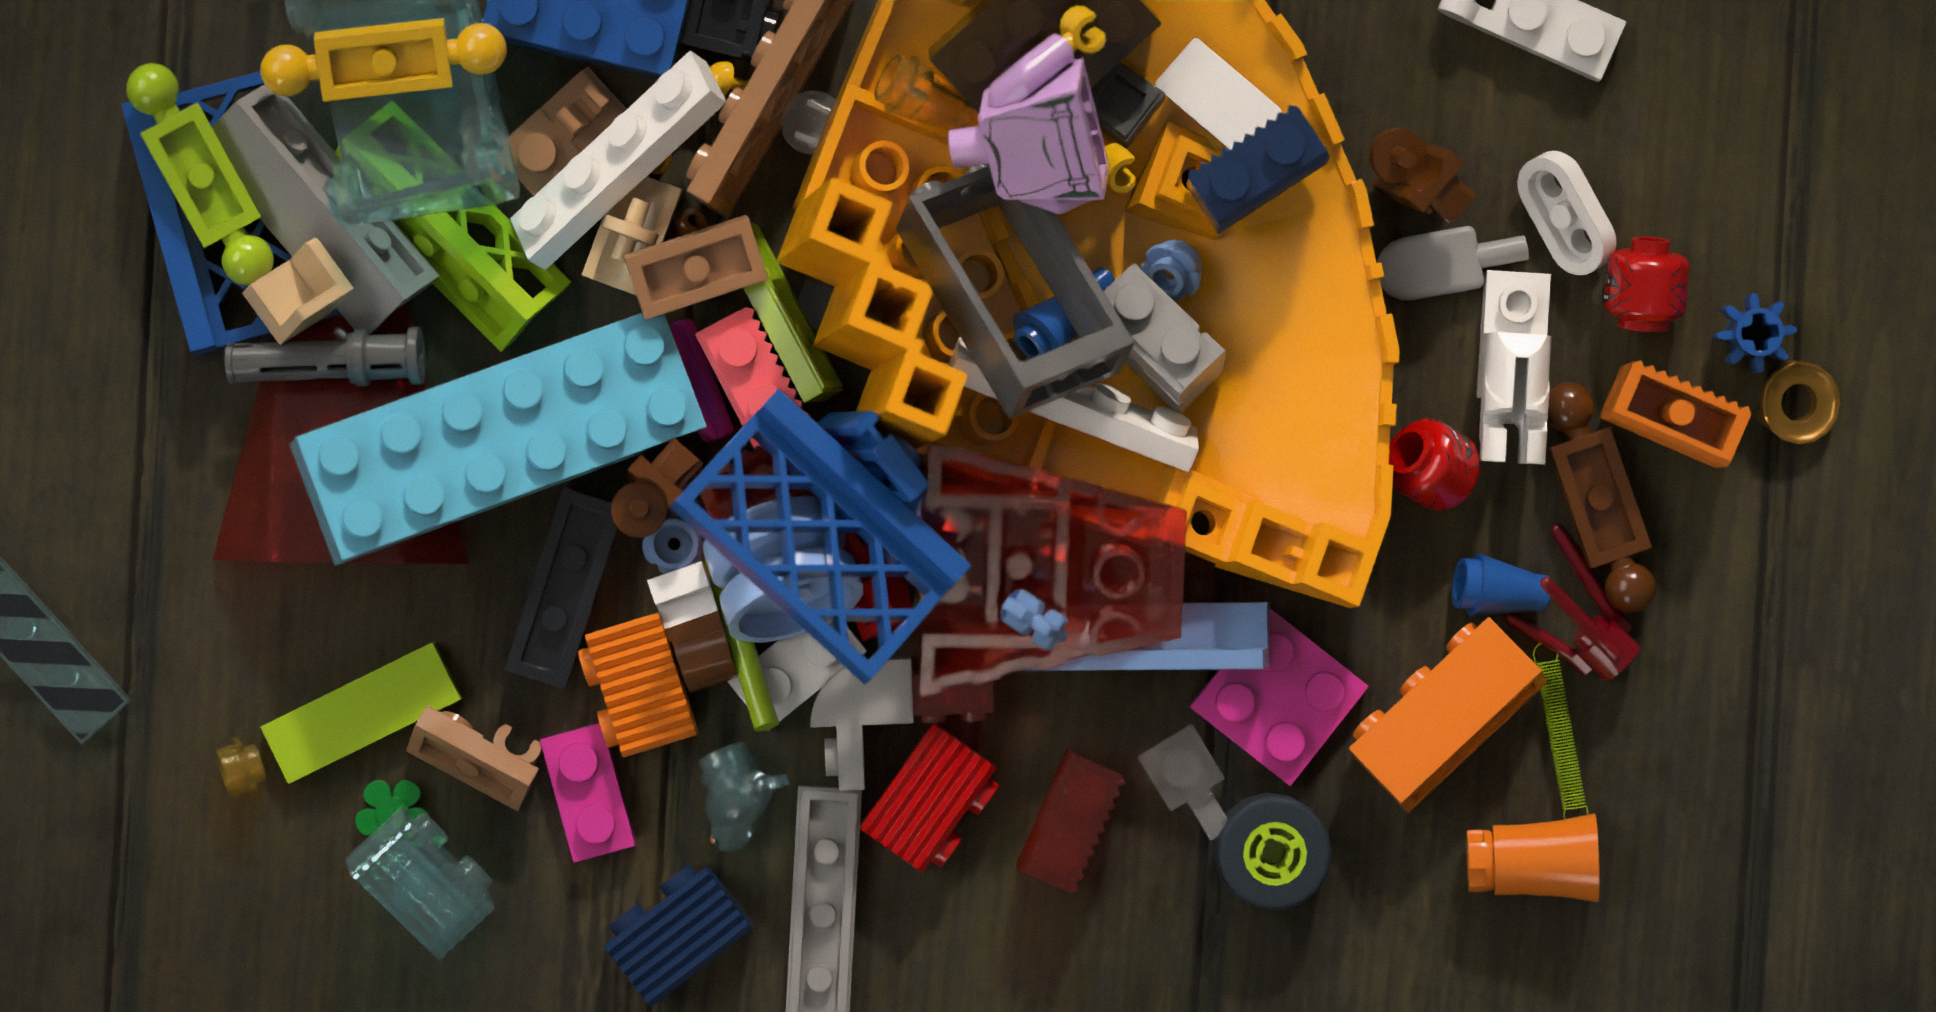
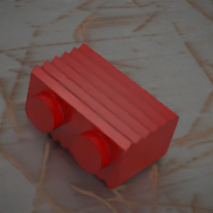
M933 721L868 815L860 824V829L922 873L930 862L941 868L962 839V836L953 829L967 809L978 816L997 790L999 784L990 778L997 767Z

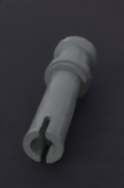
M409 327L407 334L369 335L366 329H355L353 333L347 335V339L287 341L282 345H279L278 342L237 344L235 342H228L225 349V370L229 384L256 381L349 378L351 384H356L358 387H368L371 380L409 379L412 385H422L425 379V343L420 327Z

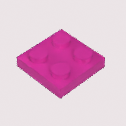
M1270 609V666L1264 669H1218L1189 707L1291 786L1369 686Z

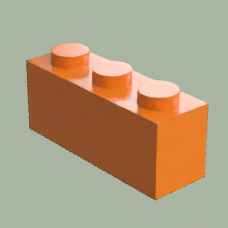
M1490 617L1485 619L1478 627L1471 622L1459 630L1446 646L1449 654L1432 670L1427 666L1417 670L1402 685L1399 693L1403 697L1389 711L1384 714L1380 709L1376 710L1363 720L1353 733V737L1357 741L1349 747V750L1355 759L1407 813L1416 807L1547 684L1542 670Z

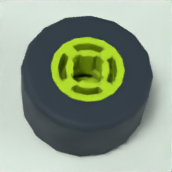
M1266 792L1243 799L1226 813L1216 830L1213 854L1220 877L1236 897L1255 908L1280 911L1301 905L1318 892L1329 873L1332 847L1327 828L1311 808L1289 795Z

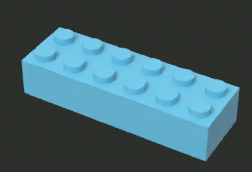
M640 313L297 436L291 442L290 448L334 565L337 566L667 445L673 438L678 441L704 429L707 425L665 314L645 320L643 314Z

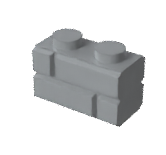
M1135 263L1128 267L1103 291L1135 342L1125 364L1173 410L1179 413L1184 411L1224 372L1226 351L1207 332L1200 334V326Z

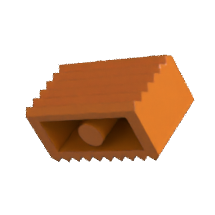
M1642 360L1621 365L1599 418L1714 468H1728L1751 417V412L1748 406L1738 407L1737 401L1727 402L1725 396L1715 397L1713 391L1703 392L1701 386L1691 387L1689 380L1680 382L1677 375L1668 377L1665 370L1656 372L1654 365L1644 367Z
M659 612L585 635L588 647L578 650L579 659L588 686L600 684L607 708L597 711V715L608 748L619 745L622 757L624 758L689 738L699 733L672 644L669 643Z

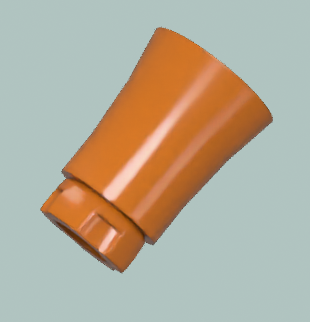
M1595 813L1558 821L1519 825H1492V832L1490 830H1467L1469 892H1484L1494 889V895L1553 896L1598 903L1599 847Z

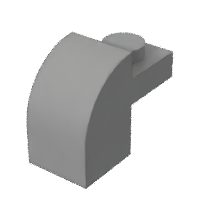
M911 657L889 658L876 675L865 685L844 667L830 677L821 688L812 709L811 727L836 726L837 738H824L826 776H838L839 791L865 790L863 725L913 723Z

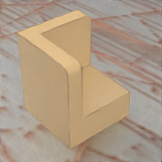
M314 237L303 244L290 260L251 283L242 294L279 345H282L328 316L354 288L321 242Z

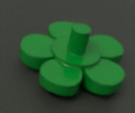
M408 779L401 780L396 784L393 796L389 784L384 780H375L364 789L363 796L365 801L375 808H365L358 812L356 826L360 833L364 835H373L383 828L379 835V842L384 850H401L407 842L405 830L413 835H420L428 828L430 822L428 812L420 807L409 808L416 804L421 797V789L415 782Z

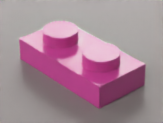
M596 723L541 738L540 743L573 863L635 846L637 843L612 752L606 745L600 724Z

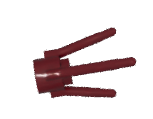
M1554 523L1550 527L1552 535L1606 620L1600 614L1591 619L1549 577H1543L1540 580L1541 588L1580 628L1573 638V642L1579 649L1576 650L1516 613L1507 614L1506 622L1537 643H1542V646L1555 654L1558 653L1560 657L1567 660L1583 676L1594 670L1605 682L1609 681L1630 664L1641 646L1628 635L1633 626L1609 603L1604 589L1591 569L1588 568L1586 561L1573 541H1571L1559 523Z

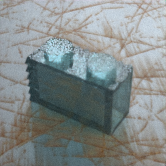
M401 806L345 858L350 875L440 960L445 957L449 950L455 947L457 942L463 940L467 933L471 932L477 924L481 923L486 915L491 914L495 906L487 888L493 882L486 872L468 855L461 861H458L443 847L449 839L444 831L427 814L422 812L414 818Z

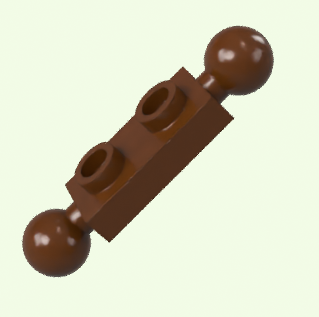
M1563 382L1557 384L1549 392L1547 423L1555 430L1563 432L1566 442L1548 447L1547 450L1588 568H1595L1606 563L1609 564L1611 572L1605 582V594L1607 600L1615 609L1623 613L1643 611L1652 603L1655 597L1656 583L1653 575L1647 568L1635 563L1632 554L1650 549L1652 546L1611 427L1590 433L1588 423L1594 411V403L1590 393L1577 383Z

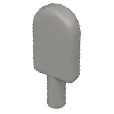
M1463 226L1402 237L1392 241L1380 252L1376 263L1382 262L1385 277L1380 278L1381 288L1389 296L1399 300H1418L1478 289L1484 284L1482 268L1529 260V251L1524 235L1477 243L1475 229L1471 226Z

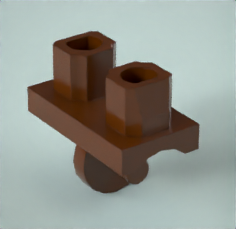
M1400 127L1386 129L1375 137L1370 146V165L1378 176L1371 185L1388 199L1427 214L1434 211L1442 220L1452 223L1476 195L1455 175L1465 163L1453 151L1421 140L1416 133L1409 129Z
M675 438L652 463L640 455L628 469L627 479L631 483L618 490L612 500L611 515L614 524L620 532L634 538L652 536L662 527L667 513L674 519L679 517L670 506L702 471L703 463Z

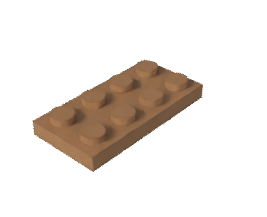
M784 0L783 9L787 10L788 14L777 33L768 31L756 47L751 59V65L756 67V70L744 90L736 87L722 107L719 121L724 124L712 147L706 143L700 147L688 168L686 177L691 179L692 182L687 192L704 206L729 219L853 0Z

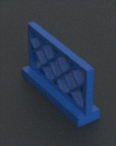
M258 71L179 92L175 103L178 109L197 102L202 111L213 118L210 122L212 127L230 108L238 93L259 88L264 83L261 73ZM225 97L218 110L204 103ZM130 102L121 104L192 356L196 358L218 352V349L227 347L228 342H235L237 344L271 335V332L258 315L252 325L226 331L219 307L233 284L243 290L248 286L233 282L221 267L206 260L198 237L140 135V132L157 124L152 115L139 112ZM259 220L252 233L247 231V233L260 237L266 226ZM267 242L274 256L285 262L292 258L290 254ZM209 271L225 279L217 295L215 294ZM335 308L328 316L324 317L320 321L342 315Z
M779 388L670 506L864 685L876 675L944 594L972 566ZM751 437L772 455L774 476L743 475L741 448ZM729 462L730 475H717ZM787 470H788L793 476H787ZM705 488H731L734 520H714L694 502V499ZM744 488L775 489L778 520H748ZM789 489H809L819 498L822 520H792ZM835 514H836L841 520H836V519H835ZM729 533H736V539ZM749 533H780L783 564H762L751 554ZM793 533H823L827 564H796ZM837 533H857L867 542L870 564H840ZM883 558H884L889 564H884ZM777 577H784L785 584ZM798 577H828L831 609H811L802 601L799 595ZM842 577H872L875 609H845ZM885 577H905L924 597L913 609H889ZM846 621L877 622L879 649L869 661L848 642ZM890 621H902L891 634ZM826 622H833V628Z

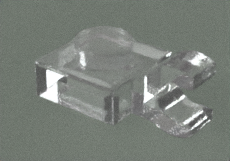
M1190 724L1137 756L1168 809L1173 811L1187 802L1208 838L1213 840L1219 836L1228 818L1209 788L1224 780L1225 777L1194 726Z

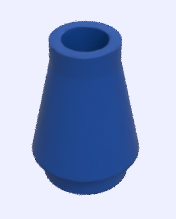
M1477 553L1473 559L1460 558L1457 562L1452 580V603L1455 608L1466 609L1469 616L1528 611L1544 613L1549 604L1550 596L1541 588L1540 580L1543 577L1549 576L1535 574Z

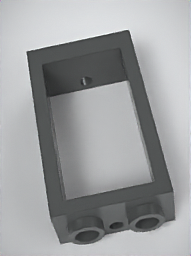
M989 164L973 166L962 177L944 184L937 180L927 182L908 196L896 231L1009 419L1119 374L1135 342L1056 214L1023 203L1020 200H1005L998 196ZM998 205L1080 337L1076 341L1022 363H1019L939 230V228Z

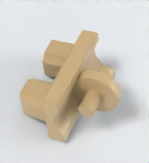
M646 176L603 216L582 276L636 296L623 255L664 242L683 190Z

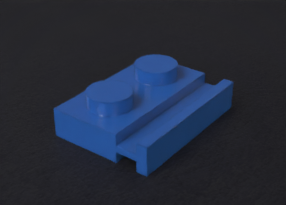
M874 411L828 413L817 423L902 502H912L930 486V483L919 470L923 463L918 453L906 440L899 436L894 438L892 434H879L873 424L880 418Z

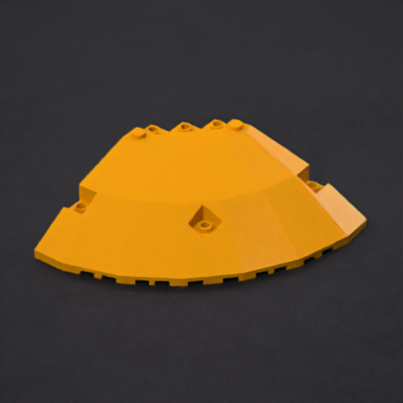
M878 0L812 155L793 208L796 209L776 260V263L834 286L813 346L871 370L856 412L874 411L880 418L873 424L879 434H892L894 438L896 436L903 438L915 449L924 466L941 473L950 474L958 480L1144 546L1162 541L1215 563L1214 567L1348 608L1360 606L1391 517L1393 465H1389L1390 428L1396 425L1397 404H1392L1394 364L1399 363V344L1392 313L1387 314L1380 278L1385 276L1382 262L1376 263L1369 229L1374 226L1367 189L1362 179L1356 180L1340 143L1345 140L1325 93L1319 95L1303 59L1307 55L1304 45L1283 15L1279 14L1276 16L1265 0H1145L1157 13L1162 24L1120 62L1155 85L1158 78L1192 39L1198 38L1279 106L1281 113H1286L1289 105L1298 106L1330 155L1326 165L1218 234L1190 191L1184 187L1182 174L1184 171H1190V169L1199 171L1201 162L1210 164L1212 155L1221 157L1223 148H1229L1165 95L1164 102L1127 149L1135 157L1132 164L1123 166L1136 177L1133 189L1128 193H1118L1108 185L1106 186L1104 199L1091 200L1064 214H1056L1090 271L1093 272L1096 268L1103 267L1113 275L1115 280L1134 263L1141 269L1142 263L1147 261L1146 252L1154 245L1162 244L1165 241L1180 240L1191 245L1198 252L1203 266L1201 285L1194 295H1185L1181 301L1175 303L1200 326L1199 333L1207 332L1226 351L1224 372L1181 412L1191 421V426L1198 429L1199 450L1190 471L1186 472L1029 411L1009 419L998 399L964 387L968 374L949 366L950 357L960 336L896 231V228L906 206L907 198L915 189L935 180L944 184L962 177L971 168L956 169L953 166L949 150V131L979 126V113L929 60L928 49L982 0ZM1101 132L1104 141V146L1112 143H1117L1109 136ZM1000 206L992 207L939 228L1016 358L1024 362L1029 360L1030 358L1023 354L1015 342L1013 318L1017 313L1053 297L1054 294ZM1166 270L1170 276L1175 277L1170 271ZM1076 334L1073 341L1080 339L1078 334ZM1125 363L1119 374L1090 385L1092 388H1095L1097 384L1113 386L1125 392L1131 398V403L1155 411L1156 407L1172 409ZM1196 512L1204 514L1209 521V529L1205 535L1196 533L1192 528L1191 520Z

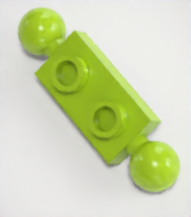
M157 63L139 66L128 78L126 85L127 96L135 109L141 113L152 115L157 123L140 132V135L201 245L205 248L221 239L225 245L222 254L224 272L233 282L249 286L271 272L274 263L273 253L267 242L258 236L249 235L244 228L249 223L261 218V215L200 105L196 102L179 111L175 103L179 94V85L173 72Z

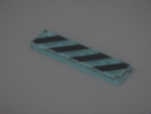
M0 556V656L81 745L85 744L132 700Z

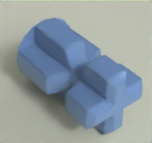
M1019 589L1014 591L1002 606L1001 620L1023 636H1027L1035 630L1032 641L1045 651H1050L1056 641L1059 643L1064 642L1068 634L1064 630L1068 619L1052 609L1043 616L1045 604L1026 590Z

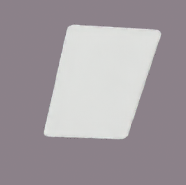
M1198 38L1192 39L1155 83L1156 87L1165 92V95L1229 149H1232L1234 141L1243 142L1245 133L1254 135L1256 126L1264 128L1267 119L1275 121L1278 112H1281L1279 106Z

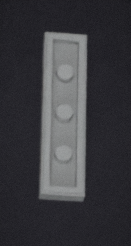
M798 785L786 1012H850L862 790L839 791V787Z

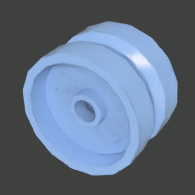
M814 496L789 497L792 520H822L819 498ZM776 500L747 509V519L778 520ZM835 514V519H836V520H841V519ZM729 533L736 539V533ZM749 533L751 554L762 564H783L780 533ZM793 533L796 564H827L823 533ZM837 533L840 564H856L853 555L842 549L846 544L845 533ZM705 540L702 545L713 584L724 589L719 596L720 605L731 636L740 641L763 643L784 640L807 633ZM777 577L785 584L784 577ZM798 577L799 595L802 601L811 609H831L828 577ZM842 577L845 609H852L863 596V584L860 577Z

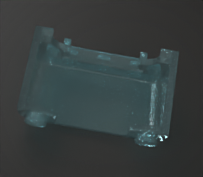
M285 0L288 19L293 30L297 34L305 32L307 38L313 44L315 32L445 18L447 40L457 39L460 32L467 26L483 22L478 0ZM460 64L451 65L453 75V87L329 101L342 162L334 164L333 178L326 179L325 181L328 202L336 217L341 216L345 222L351 226L492 206L519 199V180L495 73L476 75L466 71Z

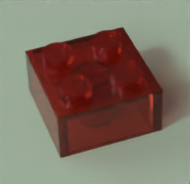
M991 669L912 673L913 716H921L922 723L946 722V715L961 714L962 721H985L986 713H994L993 673Z

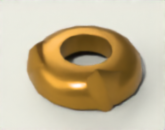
M1794 360L1783 362L1769 376L1762 387L1757 420L1783 441L1795 444L1815 442L1827 434L1837 420L1840 409L1839 389L1832 376L1819 365ZM1801 384L1810 393V410L1801 419L1790 420L1782 410V396L1790 386Z

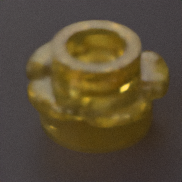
M232 737L230 745L214 750L222 780L230 798L245 793H250L251 797H255L257 795L256 783L266 780L260 755L254 743L243 747L238 737Z

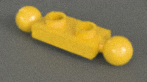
M445 18L315 32L314 46L316 54L307 55L302 49L293 45L276 46L264 56L261 62L260 73L263 83L271 92L285 97L301 93L307 88L310 81L320 80L323 102L451 88L453 87L451 65L460 64L466 71L476 75L490 74L503 64L507 53V46L501 32L494 26L486 23L469 25L460 32L457 39L447 40Z

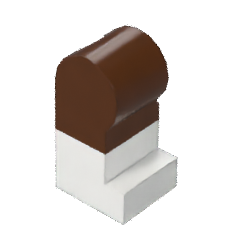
M701 561L647 580L669 643L674 648L690 694L737 678L738 673L704 563Z

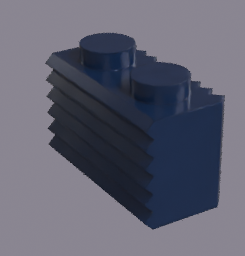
M1289 105L1286 113L1278 112L1275 121L1267 119L1264 128L1256 126L1254 135L1245 133L1243 142L1234 141L1232 149L1223 148L1221 157L1212 155L1210 164L1201 162L1199 171L1190 169L1187 188L1213 228L1220 234L1326 165L1330 155L1299 107Z
M687 864L659 886L666 897L645 912L641 905L637 903L608 925L615 936L607 941L604 948L650 1007L654 1006L749 933L755 925L709 864L697 873L690 864Z

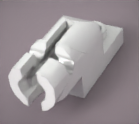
M1484 271L1477 398H1481L1480 461L1505 462L1507 430L1503 424H1515L1519 435L1517 463L1545 464L1552 337L1547 335L1551 274Z

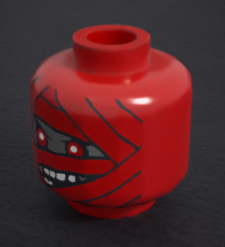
M1649 236L1632 237L1631 248L1616 250L1608 259L1604 295L1606 311L1618 318V326L1620 328L1642 332L1668 331L1669 322L1682 318L1687 308L1690 262L1683 255L1670 251V240Z
M1428 418L1413 421L1399 431L1390 442L1389 465H1393L1392 487L1422 507L1436 511L1455 508L1466 500L1476 487L1481 472L1478 449L1464 434L1444 422Z

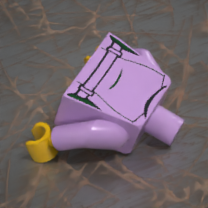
M1085 6L1070 8L1064 13L1060 21L1062 36L1058 34L1051 35L992 82L991 86L983 93L978 117L979 126L949 131L950 156L956 169L989 164L998 196L1005 200H1020L1023 203L1054 214H1064L1091 200L1104 199L1106 186L1108 185L1118 193H1128L1133 189L1136 177L1123 166L1132 164L1135 157L1121 144L1112 143L1104 146L1084 60H1074V51L1077 49L1085 53H1094L1099 51L1105 44V33L1096 27L1091 28L1084 35L1080 36L1083 26L1093 21L1096 13Z

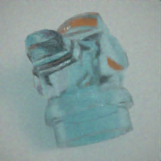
M745 742L735 743L716 750L698 761L703 773L700 777L701 782L709 789L704 807L706 816L712 824L710 842L723 852L738 851L749 843L753 832V823L764 812L773 791L789 784L787 774L769 776L757 769V758L755 755H750Z

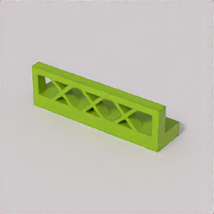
M392 102L346 136L334 153L345 163L440 275L432 284L500 352L514 342L531 320L570 285L571 281L553 263L544 270L527 259L512 222ZM386 127L404 145L405 157L387 154L372 137ZM422 177L439 180L449 190L450 202L433 200L422 189ZM467 222L484 225L495 236L496 248L479 245L468 234ZM512 267L529 270L546 288L532 298L513 279Z

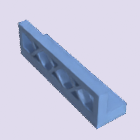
M1270 602L1045 604L1043 616L1052 609L1068 619L1064 628L1068 632L1065 641L1062 643L1056 641L1050 651H1045L1032 641L1035 630L1027 636H1023L1013 629V650L1006 651V671L1264 669L1270 666Z

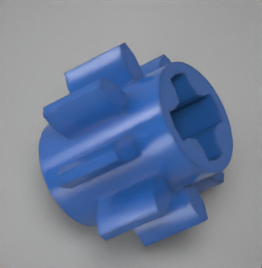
M1751 293L1745 297V311L1739 312L1735 307L1729 305L1723 306L1720 309L1722 315L1729 322L1725 331L1713 334L1712 339L1726 341L1727 346L1731 350L1726 356L1725 364L1733 365L1739 362L1742 357L1749 358V367L1752 373H1761L1765 366L1763 356L1770 355L1778 361H1784L1789 357L1780 345L1784 336L1797 332V328L1790 325L1783 326L1781 319L1778 317L1784 307L1782 301L1769 305L1767 309L1760 308L1757 294ZM1753 319L1755 326L1766 327L1767 339L1757 341L1756 351L1754 342L1752 340H1743L1741 335L1742 328L1752 325Z

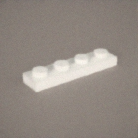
M689 51L670 70L662 74L653 86L625 112L617 116L608 128L579 155L572 158L563 170L534 197L527 200L522 208L510 218L529 261L546 270L727 102L705 60Z
M959 337L950 357L949 366L968 374L964 387L997 399L961 337ZM1097 384L1095 388L1085 387L1029 411L1186 472L1190 471L1199 450L1198 429L1191 426V421L1186 416L1166 407H1156L1155 411L1136 405L1131 403V398L1125 392L1106 384Z

